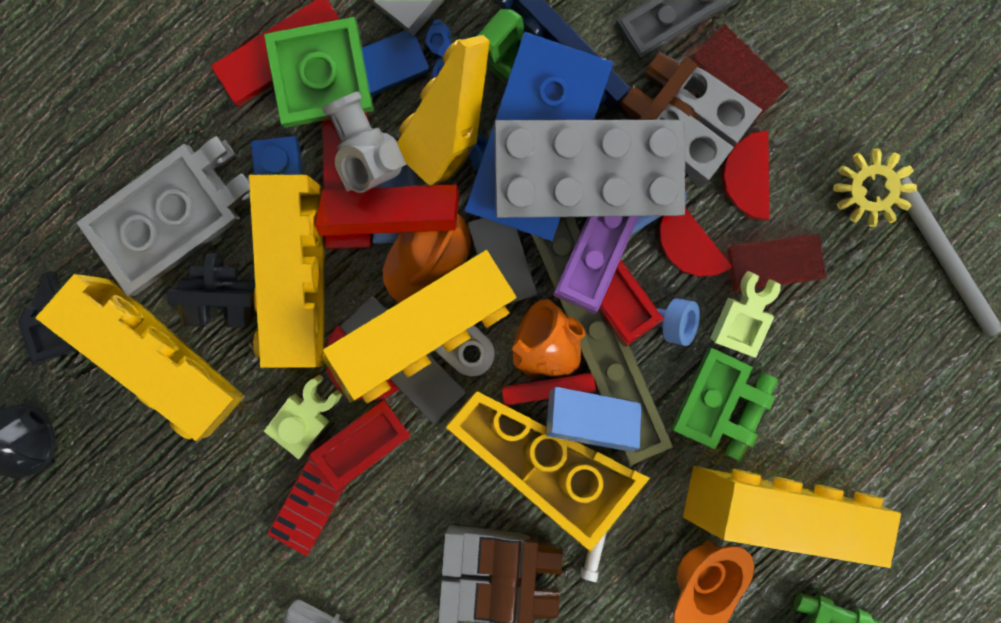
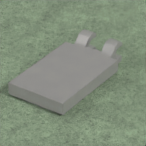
M216 136L207 141L196 152L190 146L182 144L76 222L127 296H136L241 220L233 208L250 200L249 177L246 178L244 174H240L225 185L214 170V168L226 164L236 156L226 140L221 142Z

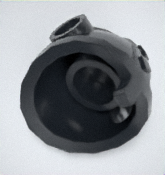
M28 403L1 409L0 475L17 479L32 476L51 468L56 463L53 459L56 441L54 428L48 415L38 406Z

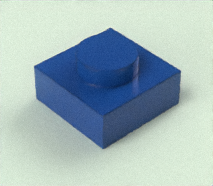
M296 136L251 141L255 175H303L300 142Z

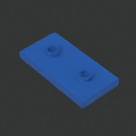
M524 32L495 120H594L614 62ZM493 125L465 212L553 241L560 217L495 218Z

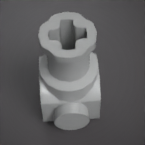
M359 92L344 96L322 107L324 115L330 116L342 141L337 146L338 152L335 157V168L346 191L353 190L357 193L365 192L395 178L400 174L402 167L407 165L395 138L389 134L382 133L379 128H371L360 104L362 97Z

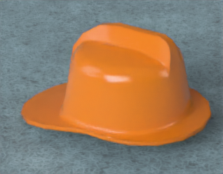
M458 214L456 230L401 232L398 235L383 265V283L391 297L400 303L466 262L471 247V238L465 220Z
M706 541L702 545L690 550L682 558L677 568L676 579L681 595L673 612V623H728L740 598L752 581L755 567L752 556L742 547L735 545L719 547L711 541Z

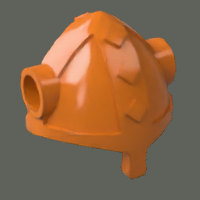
M551 300L538 301L526 312L518 327L512 346L514 365L532 379H537L540 375L567 377L573 374V372L579 369L581 362L580 340L585 336L583 325L575 318L567 317L562 309Z

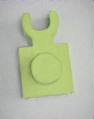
M747 271L742 277L740 284L743 294L740 302L729 297L727 298L710 339L717 344L756 358L774 319L773 315L763 310L767 304L772 303L778 297L780 284L769 279L765 289L760 293H756L755 284L759 276Z
M321 375L314 377L306 383L303 389V399L296 393L290 396L264 430L267 435L297 459L305 455L330 422L320 412L332 408L338 403L342 392L337 389L328 399L321 398L317 393V387L323 380Z

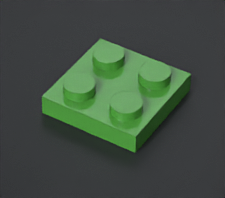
M355 17L264 34L280 122L284 128L330 120V116L324 115L322 107L355 92H359L362 97L360 104L364 113L374 111L358 24Z

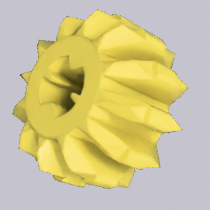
M875 148L872 149L870 154V166H867L864 157L860 153H856L852 158L859 169L857 172L846 166L839 168L838 172L851 180L849 184H834L833 191H849L850 196L841 199L836 205L840 210L854 203L857 205L849 217V220L856 223L864 211L868 210V226H877L878 211H882L884 218L889 223H893L896 221V215L891 209L893 204L903 210H909L911 204L907 200L899 198L900 192H916L917 185L911 183L901 184L900 182L901 178L909 176L913 172L911 166L902 167L896 172L892 170L899 162V154L892 153L884 165H881V149ZM876 174L883 178L881 187L886 192L881 198L874 195L873 201H869L865 198L867 189L862 184L867 177L869 180H875Z

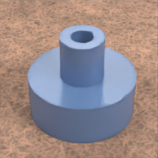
M675 298L670 302L667 310L658 308L657 310L664 320L656 326L663 327L664 339L669 343L682 346L691 344L699 326L700 310L698 304L694 301Z

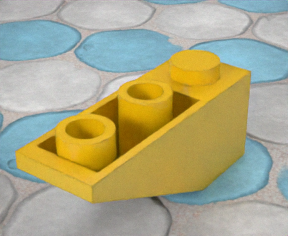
M484 35L463 40L458 39L449 46L443 55L442 61L445 64L438 76L430 80L420 94L421 104L416 112L411 114L399 128L401 136L397 141V145L406 164L429 186L437 185L454 177L477 144L490 41Z

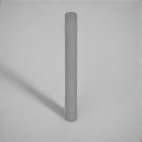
M909 176L900 179L901 184H913ZM917 190L912 193L900 192L899 198L907 200L911 204V207L907 210L985 336L990 337L1001 332V323Z

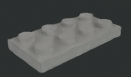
M495 120L494 122L495 218L685 215V120Z

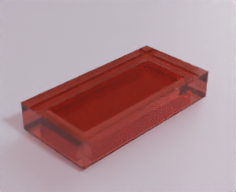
M725 24L691 59L697 64L698 68L708 72L761 108L762 111L756 119L789 87Z
M820 234L727 248L728 260L732 266L730 273L733 292L741 291V280L747 271L759 276L755 289L766 287L769 279L784 285L826 278Z

